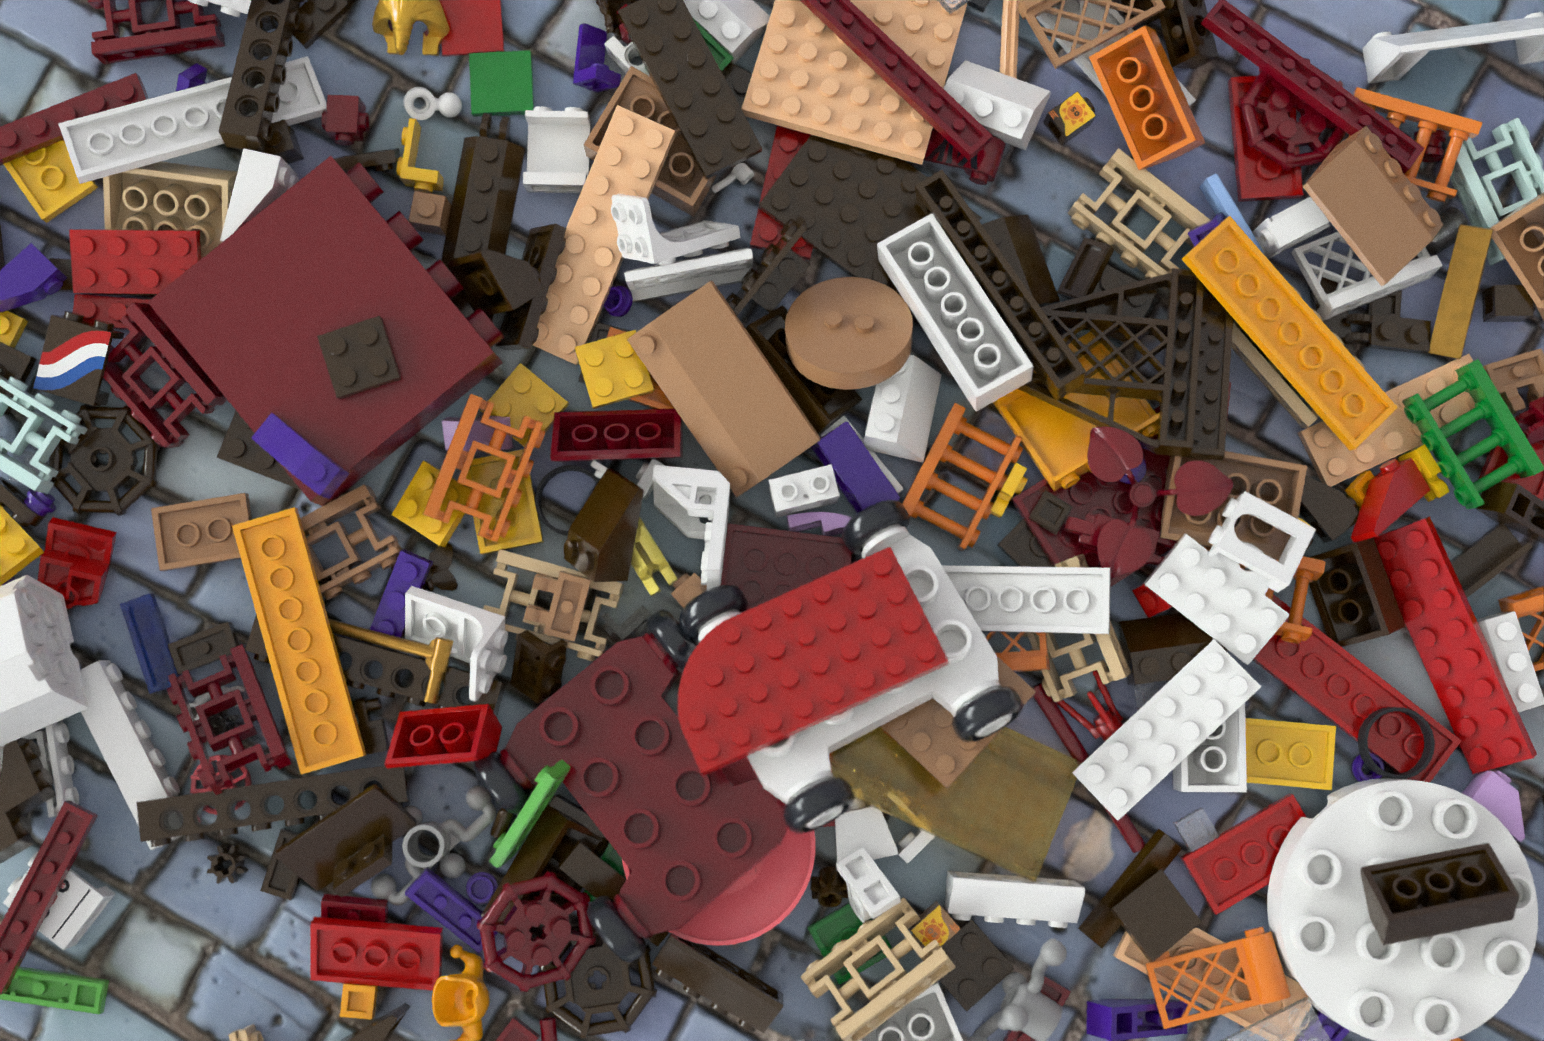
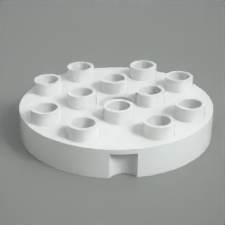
M1380 778L1357 782L1327 795V806L1314 818L1301 817L1290 830L1275 858L1270 875L1267 897L1268 924L1286 975L1299 982L1305 993L1309 996L1307 1002L1320 1013L1344 1028L1374 1041H1450L1480 1027L1492 1018L1515 993L1529 970L1538 930L1537 895L1531 871L1519 845L1507 828L1484 806L1454 789L1439 784L1412 779ZM1484 843L1490 844L1520 895L1513 920L1383 945L1369 917L1360 873L1361 867Z

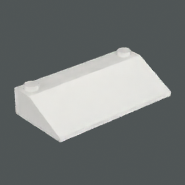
M1532 13L1522 19L1392 35L1391 32L1375 34L1362 48L1368 84L1399 80L1430 50L1515 40L1519 65L1543 62L1544 13Z

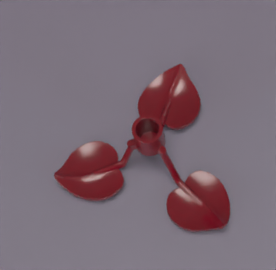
M1095 427L1090 431L1087 460L1091 472L1095 477L1106 482L1119 481L1126 474L1131 483L1128 498L1134 506L1129 525L1120 519H1112L1103 526L1098 536V558L1102 568H1110L1111 578L1139 569L1150 558L1152 542L1149 534L1141 528H1134L1140 507L1151 505L1156 496L1177 495V507L1182 513L1201 516L1218 508L1227 499L1233 488V481L1214 465L1205 461H1189L1183 464L1175 473L1174 483L1177 489L1155 490L1148 482H1137L1130 470L1138 467L1143 461L1142 447L1132 435L1113 427Z

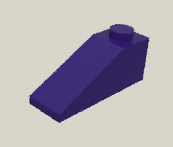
M32 243L0 270V312L45 299L48 295L58 292L63 285V281L67 279Z
M274 413L268 416L251 437L295 477L319 496L330 499L350 474Z
M1102 999L1087 1001L1086 1034L1109 1041L1187 1034V1023L1163 1029L1155 999ZM1168 1000L1165 1006L1168 1019L1181 1017L1187 1004L1181 1000Z

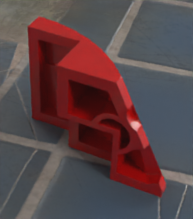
M52 517L48 522L45 550L40 556L37 580L64 596L66 609L76 605L98 604L109 571L117 532Z

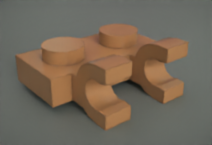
M1542 348L1483 366L1512 415L1526 408L1517 389L1528 387V404L1544 396V353Z
M565 571L559 572L558 580L537 573L534 577L532 588L554 593L550 610L528 604L524 619L545 624L543 634L575 642L591 580L587 577Z

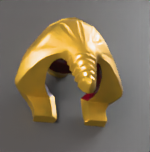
M379 0L372 22L373 31L384 36L387 42L388 54H405L413 28L412 25L416 21H421L427 25V29L423 32V55L439 56L440 44L450 31L439 0Z

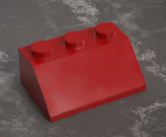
M489 704L399 712L384 765L386 768L481 760L488 757L492 752H497L502 725Z

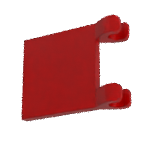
M439 0L450 28L449 33L441 42L443 57L469 55V53L505 52L501 0Z

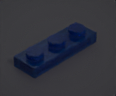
M149 593L121 603L120 606L149 694H155L171 687L168 675L175 673L179 677L181 674L177 672L168 647L170 640L155 595Z

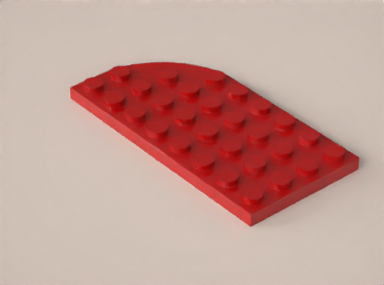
M890 546L733 616L715 626L696 646L684 668L678 691V717L688 745L702 776L940 669L948 665L949 660Z

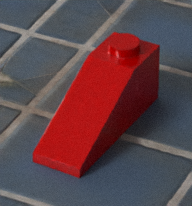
M1395 458L1379 467L1381 472L1370 480L1351 535L1353 543L1380 535L1430 491L1428 484L1412 458L1400 462Z

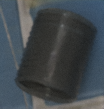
M1450 206L1438 213L1444 225L1435 238L1425 247L1429 254L1437 255L1453 245L1456 241L1460 224L1469 225L1465 215L1456 207Z

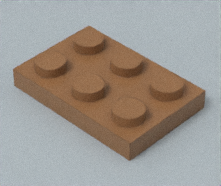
M240 493L151 508L159 570L170 571L241 559L232 526L252 520L249 494Z

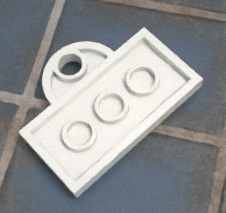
M1184 533L1144 584L1248 665L1290 614L1264 595L1268 590V587H1266L1269 581L1268 578L1251 569H1242L1238 562L1219 552L1213 557L1209 556L1208 550ZM1242 541L1244 544H1246V545H1248V546H1250V547L1256 549L1257 551L1263 553V552H1262L1259 548H1257L1256 546H1254V545H1252V544H1250V543H1248V542Z

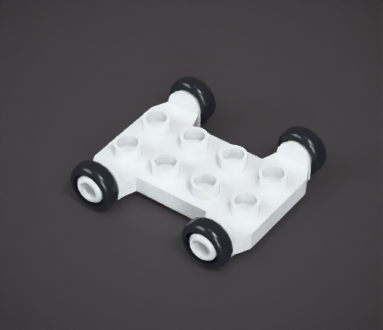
M897 500L880 501L858 512L845 525L842 539L851 553L862 555V559L891 546L949 663L940 669L747 756L763 788L786 804L783 811L784 821L788 828L797 834L808 833L830 823L845 813L855 800V793L851 785L843 778H834L831 772L829 753L932 698L953 715V729L958 737L967 743L982 740L1000 731L1013 722L1023 710V702L1015 689L1012 687H1002L999 683L997 656L933 550L911 536L907 531L910 516L903 504ZM735 585L714 587L696 596L686 604L680 612L679 625L686 636L699 640L700 643L715 626L747 611V598L741 589Z

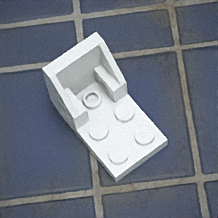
M654 465V507L687 538L704 539L705 551L702 553L701 585H707V590L721 586L729 517L730 483L719 471ZM701 517L708 518V521L711 522H706V524H703L700 522L699 519Z

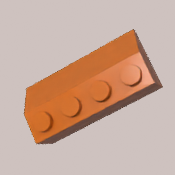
M1143 26L1089 56L1138 170L1175 159L1205 144L1156 30Z

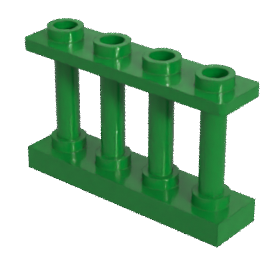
M1479 359L1456 369L1458 381L1425 400H1422L1419 394H1415L1402 401L1405 406L1404 412L1410 422L1416 424L1422 434L1420 438L1423 445L1425 444L1428 450L1433 452L1438 460L1437 465L1441 470L1440 473L1449 479L1453 485L1455 498L1468 510L1482 506L1484 501L1480 493L1509 476L1517 474L1522 479L1536 475L1544 470L1543 464ZM1464 391L1468 392L1475 402V408L1439 428L1429 411ZM1481 418L1486 420L1492 430L1491 435L1455 455L1446 439ZM1497 446L1502 447L1508 456V463L1472 483L1463 466Z

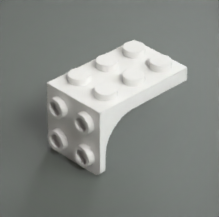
M625 194L612 196L611 214L616 222L618 231L617 245L623 258L653 264L657 263V265H668L675 263L676 257L682 255L684 257L699 256L703 254L702 249L709 247L711 249L725 248L729 246V241L741 238L738 225L706 220L659 234L654 226L647 198Z
M411 586L405 593V639L427 645L436 637L454 641L450 657L470 664L469 700L477 702L483 693L486 694L489 691L493 678L497 673L500 674L506 665L507 656L504 655V646L508 638V632L505 631L506 617Z

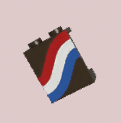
M65 311L64 315H51L33 388L91 406L107 405L110 393L100 391L109 351L112 339H123L125 333L113 330L114 324L101 320H95L94 324L84 321V315L75 312Z

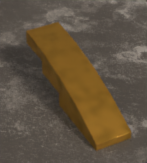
M1460 224L1433 329L1430 352L1428 353L1461 359L1483 276L1493 229Z

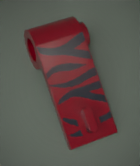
M932 128L924 161L964 169L965 173L970 176V181L979 185H987V182L995 181L1006 144L1004 141L992 137L991 142L968 161L935 128Z

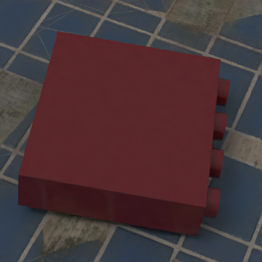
M329 156L148 301L154 311L254 433L268 416L274 413L350 473L330 499L319 496L281 465L311 502L322 506L337 499L499 367L503 362L491 348L504 338L480 307L465 318L451 301L464 288L440 259L425 269L411 251L424 240L405 216L398 211L385 221L371 203L380 197L384 191L360 162L345 173L332 156ZM381 316L402 379L339 400L336 397L317 336Z

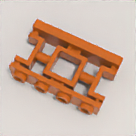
M470 394L423 515L448 524L453 509L483 520L477 535L497 542L499 536L505 538L511 523V520L506 519L510 507L516 508L523 492L518 489L522 477H529L534 461L529 458L534 447L540 448L546 431L541 430L543 422L533 420L527 416H523L518 430L491 420L489 417L494 403ZM480 409L484 411L480 424L495 430L488 446L473 440L469 451H464V445L477 412ZM528 428L531 430L518 466L516 470H513L511 468L516 456L500 451L506 434L523 439ZM476 450L506 461L495 490L466 479ZM455 469L461 470L456 483L472 488L467 502L464 506L449 500L446 510L443 512L439 509ZM505 487L508 491L493 530L488 529L493 516L477 511L482 496L485 493L499 499Z

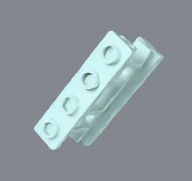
M1515 118L1506 124L1504 123L1491 131L1497 144L1477 152L1471 138L1463 141L1450 180L1455 190H1458L1457 195L1472 226L1490 228L1499 222V218L1510 214L1520 206L1544 193L1543 162L1539 154L1534 151L1529 141L1528 129L1521 123L1519 118ZM1509 147L1516 163L1503 167L1497 152ZM1485 158L1491 173L1479 178L1472 163ZM1511 173L1523 200L1503 208L1491 181ZM1492 237L1487 254L1490 266L1505 260Z
M0 375V386L14 394L13 398L0 393V419L8 406L28 417L13 443L0 436V470L32 490L48 494L54 485L50 480L52 477H56L59 472L46 464L61 439L76 445L80 440L78 439L80 433L85 434L88 429L79 424L82 418L66 409L61 413L53 408L55 403L53 400L38 392L33 396L26 391L28 385L12 376L7 380ZM35 408L65 425L68 429L65 431L62 428L53 426L46 438L42 437L36 432L45 418L34 412ZM28 444H31L38 450L29 464L39 469L40 472L37 473L6 453L9 451L12 454L21 456Z

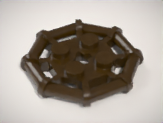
M81 405L76 415L82 418L79 424L83 425L85 423L88 430L85 434L81 433L78 436L80 440L76 445L64 439L60 440L49 457V466L59 471L57 476L52 477L50 481L54 483L53 486L73 507V512L79 515L83 512L124 515L133 503L151 487H156L158 483L156 481L158 444L152 439L149 429L132 416L128 405H125L123 408ZM95 419L115 420L112 428L96 427ZM126 424L141 441L132 444L122 433ZM65 425L60 427L65 431L68 429ZM64 446L69 448L71 459L68 462V466L62 469ZM144 449L143 474L135 471L138 463L136 452ZM99 452L104 455L108 453L109 458L106 466L100 465L97 467L96 463L99 459L96 455ZM72 475L82 486L79 494L65 480L66 477ZM131 477L139 480L120 498L118 489ZM92 491L108 492L110 501L89 500Z
M571 925V930L580 931L579 926ZM592 926L593 934L595 936H599V934ZM569 940L558 958L561 959L570 945L575 946L577 941ZM604 941L602 945L590 946L570 974L572 978L568 981L564 979L565 995L558 998L556 982L544 985L546 1006L544 1008L547 1014L552 1013L580 1034L582 1039L594 1035L620 1031L627 1033L631 1031L632 1024L651 998L656 997L657 989L654 987L650 951L652 949L649 944H646L645 953L638 959L641 985L631 983L629 964L631 963L622 961ZM551 961L545 966H539V968L545 971L556 968V965ZM596 970L600 971L601 975H606L607 980L602 982V987L596 988L594 982H589V977H592ZM628 992L638 994L623 1014L619 1008L621 1001ZM571 1001L573 1004L576 1003L580 1006L581 1010L585 1012L584 1021L563 1005ZM612 1011L616 1018L591 1023L592 1014Z

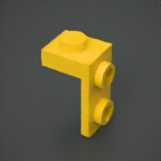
M409 118L408 127H404L402 131L401 141L405 147L403 157H399L397 161V175L400 176L405 186L414 187L415 191L430 194L433 193V190L442 191L444 178L439 171L415 168L421 126L416 119Z

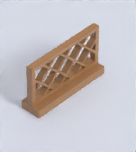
M1020 0L1017 8L1022 19L1028 21L1052 65L1057 69L1164 11L1165 5L1162 0H1151L1154 7L1144 11L1133 8L1135 0H1130L1129 6L1111 2L1112 0H1082L1084 4L1081 15L1063 11L1066 0ZM1088 2L1105 7L1102 21L1084 16ZM1061 4L1059 9L1054 8L1055 6ZM1109 8L1127 13L1123 24L1117 26L1106 23ZM1044 12L1056 15L1057 19L1054 29L1041 27L1036 17ZM1131 14L1136 15L1134 18L1130 19ZM1061 17L1078 22L1075 36L1057 31ZM1082 23L1099 27L1097 38L1087 40L1078 37ZM1103 29L1110 30V31H1108V32L1102 34V33H1103ZM1046 35L1051 36L1050 41L1048 40ZM1055 38L1073 42L1070 52L1060 58L1053 48ZM1076 44L1082 45L1079 48L1075 49Z

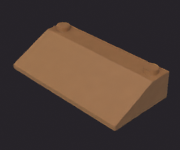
M712 280L627 339L716 469L730 483V489L736 497L760 483L820 441L821 438Z

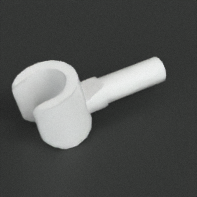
M739 163L733 168L731 174L711 186V188L716 193L733 183L736 179L742 185H745L754 177V172L746 164Z

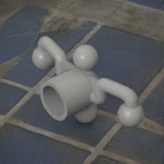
M477 785L470 788L467 792L466 801L469 807L483 812L467 829L454 819H449L442 823L434 821L422 823L421 811L415 806H405L404 809L416 819V826L408 831L402 844L403 854L406 857L405 867L413 879L397 892L395 879L389 874H379L371 883L373 895L379 899H387L393 905H403L410 899L405 895L406 889L426 867L431 869L439 861L441 862L440 869L444 876L451 879L460 877L465 871V861L459 854L450 853V850L460 841L468 842L475 839L496 818V808L491 802V794L485 786ZM423 831H431L437 836L440 845L437 855H426L420 850L418 840Z
M1049 939L1043 944L1033 966L1031 980L1028 983L1026 978L1018 972H1011L1004 978L1002 987L1006 996L1002 1001L1001 1011L995 1013L982 1024L967 1041H988L986 1038L998 1028L1001 1030L1010 1029L1012 1031L1021 1030L1036 1041H1046L1051 1036L1061 1019L1063 1008L1041 993L1040 990L1043 987L1044 974L1048 966H1059L1065 961L1067 951L1060 941Z

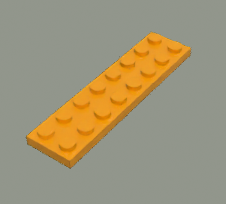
M1231 216L1225 218L1181 258L1349 451L1356 449L1398 408Z
M293 507L233 525L232 528L300 774H306L366 756L298 508Z

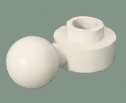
M414 87L404 97L405 110L412 118L417 120L428 119L435 111H439L445 117L452 118L457 116L462 109L461 99L451 92L444 93L439 98H434L428 89ZM418 97H422L425 100L424 105L420 108L414 106V100Z

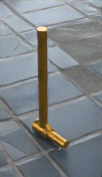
M329 619L330 627L334 634L425 657V662L431 672L424 701L437 704L443 674L447 672L454 641L436 637L427 645Z

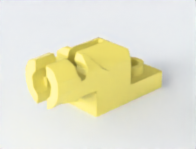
M639 516L631 565L649 594L653 596L661 592L653 578L655 572L660 571L669 586L675 583L678 578Z

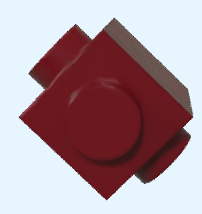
M328 95L327 111L322 112L321 118L323 130L335 143L340 145H353L354 141L364 142V132L369 130V115L365 113L366 105L359 96Z

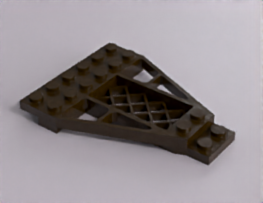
M1172 268V272L1041 307L1053 326L1057 327L1064 334L1061 336L1065 342L1069 340L1078 349L1074 353L1075 357L1079 359L1084 356L1093 365L1085 374L1084 384L1070 393L1106 396L1109 399L1108 417L1095 413L1064 397L1056 401L1037 373H1032V381L1017 389L1095 426L1113 427L1123 430L1132 435L1142 448L1155 454L1212 460L1224 459L1233 317L1191 270ZM1161 287L1169 289L1167 320L1122 316L1124 297ZM1117 300L1116 315L1071 312ZM1081 330H1090L1096 338L1084 345L1075 335ZM1114 332L1122 333L1128 339L1119 348H1116L1107 338ZM1146 335L1155 336L1160 342L1151 351L1140 341ZM1099 343H1102L1111 354L1099 362L1090 350ZM1131 346H1134L1143 355L1133 365L1122 354ZM1162 350H1164L1163 365L1155 357ZM1116 358L1126 370L1114 378L1105 366ZM1149 361L1159 373L1147 381L1137 369ZM1099 372L1105 379L1090 377ZM1129 375H1132L1137 380V382L1123 380L1127 378ZM1162 379V384H1155ZM1125 397L1158 401L1160 404L1158 439L1153 440L1113 421L1115 399Z

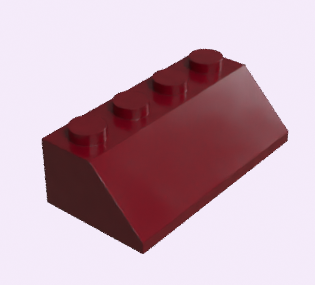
M675 409L554 412L550 458L551 461L555 462L683 458L682 418Z

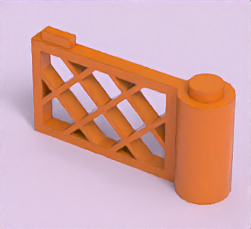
M1263 926L1245 930V937L1171 957L1169 951H1166L1154 962L1144 963L1163 1029L1290 998L1291 993L1272 932H1265ZM1235 948L1238 963L1233 972H1230L1216 962L1222 951ZM1215 953L1212 961L1205 957V955ZM1199 957L1209 963L1201 981L1185 972L1189 961L1193 958ZM1184 961L1180 969L1173 965L1174 963ZM1167 965L1178 972L1169 989L1157 982L1154 968ZM1214 967L1230 976L1222 993L1205 984ZM1240 968L1242 970L1244 979L1237 976ZM1182 975L1199 984L1190 1001L1173 992ZM1234 979L1246 985L1250 997L1249 1000L1236 1002L1226 996ZM1203 987L1219 996L1214 1008L1206 1011L1194 1004ZM1159 988L1167 992L1164 999H1162ZM1172 995L1188 1005L1181 1017L1169 1020L1165 1006ZM1224 999L1231 1003L1220 1007ZM1192 1007L1199 1011L1198 1013L1188 1015Z

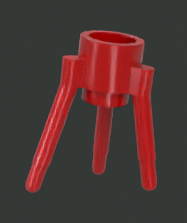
M1095 670L1092 673L1109 709L1105 710L1093 692L1089 691L1087 693L1088 698L1099 713L1093 719V722L1096 724L1095 726L1063 699L1056 703L1089 730L1094 739L1101 737L1105 742L1123 725L1121 722L1123 717L1117 711L1106 685H1103L1098 671Z

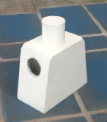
M853 789L855 800L852 806L835 819L837 863L864 847L873 860L897 855V847L879 804L865 805L862 789Z

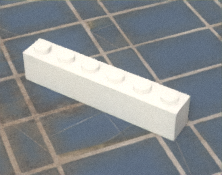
M98 660L80 670L89 708L81 711L138 824L136 802L179 796L180 789L176 780L172 776H168L163 766L166 763L165 758L158 748H154L149 738L151 736L150 728L144 720H140L135 710L137 704L130 692L125 691L120 681L123 679L120 669L116 664L111 663L110 660ZM175 810L169 815L168 822L172 828L179 829L183 824V815L179 811ZM181 836L171 837V841H174ZM146 841L147 844H148V846H149V848H150V850L157 849V848H160V847H163V846H164V845H161V846L151 847V841Z

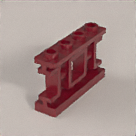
M87 0L94 9L104 8L107 30L92 32V39L95 42H91L92 54L102 64L225 47L224 34L220 31L221 21L215 14L204 16L203 6L188 0H166L169 21L144 25L140 2L154 0H128L129 9L116 10L115 0ZM193 13L196 27L181 29L179 14ZM131 22L132 32L135 36L120 38L118 23Z
M133 302L125 311L128 316H123L121 322L130 332L115 348L111 344L103 378L110 384L111 392L130 407L132 416L150 430L152 439L158 445L165 448L180 447L184 443L182 439H186L190 435L180 424L195 407L202 414H210L215 410L214 407L216 405H223L227 399L150 304ZM146 335L155 346H150L143 354L136 345ZM127 355L134 364L124 373L115 362H120ZM154 361L171 378L156 395L140 378ZM187 381L196 393H191L184 401L177 391ZM168 401L175 411L165 420L156 409H160Z
M243 644L231 648L232 655L226 656L224 654L219 656L224 670L195 682L189 670L183 671V675L179 677L175 673L168 675L171 687L167 688L168 695L174 706L179 704L182 712L177 715L178 722L184 733L189 731L192 741L187 742L188 749L193 760L199 759L202 769L197 770L199 779L203 787H210L215 795L222 793L221 788H231L234 786L229 774L230 771L259 759L265 772L272 770L271 767L275 765L281 769L292 764L247 651H245ZM235 667L238 668L249 697L248 699L244 700L239 689L225 695L223 694L221 687L237 680L233 671ZM187 687L193 698L209 692L211 700L195 707L199 717L198 720L194 718L184 691ZM238 705L245 724L215 736L208 717ZM257 720L270 750L269 754L265 753L260 743L248 749H245L242 740L258 734L253 723ZM207 741L213 752L229 746L232 753L231 756L216 762L220 773L218 776L215 774L204 744Z

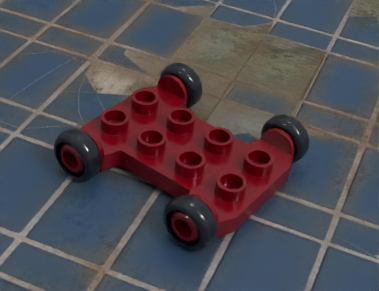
M664 609L657 611L648 619L647 627L651 632L650 634L646 632L641 637L617 642L518 722L507 746L500 751L501 755L494 751L488 757L474 761L473 764L475 773L488 792L507 812L513 815L519 814L531 796L529 790L533 792L538 784L535 778L546 765L552 767L560 760H563L571 766L569 768L570 771L563 780V784L632 871L620 892L614 896V900L602 895L591 902L587 909V916L596 932L613 953L627 963H633L645 953L646 942L644 938L650 939L655 934L680 929L781 845L788 829L783 818L786 804L765 790L759 778L734 786L721 769L702 776L681 729L679 717L664 700L676 679L681 676L677 668L680 667L684 671L689 657L697 644L683 633L679 622L668 610Z

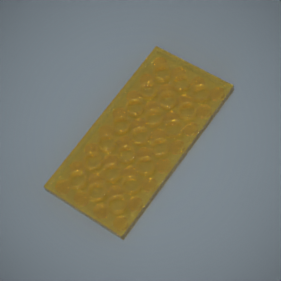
M881 726L829 753L831 772L834 778L845 779L851 785L856 800L1032 882L1037 880L1076 783L1077 777L1072 772L1082 764V762L1007 727L1003 728L948 789Z

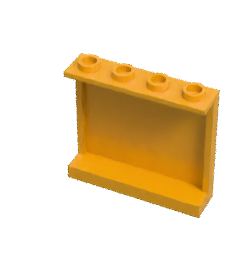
M1090 331L1078 339L1086 345L1096 337ZM1072 343L1068 344L1073 354L1078 351ZM1099 343L1090 350L1099 362L1111 354L1102 343ZM1084 356L1078 359L1086 372L1093 367ZM1116 358L1105 366L1114 378L1125 371ZM1099 372L1090 377L1105 379ZM1129 376L1123 380L1133 382ZM1019 389L993 402L1015 436L1022 437L1020 443L1054 492L1061 487L1063 489L1072 487L1080 480L1079 476L1087 471L1091 472L1087 460L1090 431L1098 426ZM1069 393L1064 396V398L1108 417L1109 399L1106 396ZM1125 397L1115 399L1113 421L1149 438L1158 433L1160 413L1156 414L1146 399Z

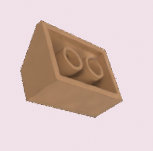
M1542 193L1489 228L1493 229L1492 239L1538 309L1544 307V193Z

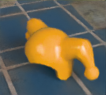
M456 944L451 947L450 955L455 959L460 958L464 962L465 968L461 974L441 976L436 981L432 994L433 1014L437 1023L441 1026L461 1027L463 1029L461 1036L457 1040L449 1041H479L483 1036L481 1018L486 1014L490 1002L488 988L483 982V961L479 955L465 951L463 947Z

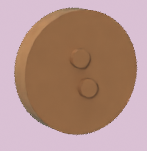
M861 277L829 279L805 290L790 306L785 320L787 353L795 368L806 378L817 384L844 390L871 387L892 377L906 363L913 343L912 314L904 299L885 284Z

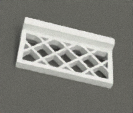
M1339 232L1297 247L1291 252L1320 305L1317 312L1323 321L1385 297L1392 292L1430 279L1442 266L1438 256L1430 257L1427 249L1424 248L1417 254L1418 259L1411 260L1387 284L1381 287L1374 276L1369 278L1371 273L1362 262L1352 259L1354 251L1351 247L1347 257L1331 251L1332 245L1336 241L1347 244ZM1314 252L1322 255L1323 259L1320 267L1308 263L1304 254ZM1328 258L1344 264L1341 275L1325 270ZM1349 266L1365 272L1362 281L1357 282L1346 278ZM1324 277L1337 282L1336 291L1326 295L1320 284L1321 278Z
M743 248L680 260L668 265H653L627 270L624 273L625 280L632 293L633 303L693 292L711 280L717 287L740 283L745 274L753 268L752 250Z

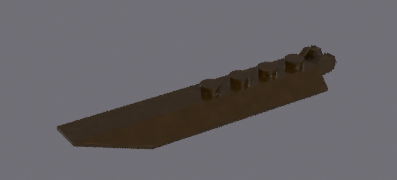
M484 113L481 119L480 136L464 138L441 261L448 269L449 267L446 262L483 249H489L506 255L525 155L524 147L508 141L511 126L510 117H502L499 125V139L489 138L492 116ZM462 291L451 299L465 318L474 312ZM493 314V315H488V318H489L492 322H493L494 314Z

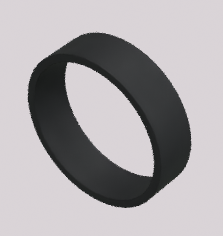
M573 465L561 466L546 474L540 481L535 494V506L542 522L556 533L568 536V531L557 529L546 520L541 508V496L546 484L557 474L566 471L585 473L598 484L599 480L594 474L585 468Z
M1386 707L1373 712L1364 720L1358 733V750L1362 760L1372 771L1384 777L1395 779L1413 777L1428 766L1434 754L1435 740L1430 725L1420 714L1407 708ZM1393 711H1399L1412 717L1421 728L1424 737V750L1420 760L1413 768L1400 774H1390L1380 769L1372 760L1367 744L1368 734L1373 723L1382 715Z

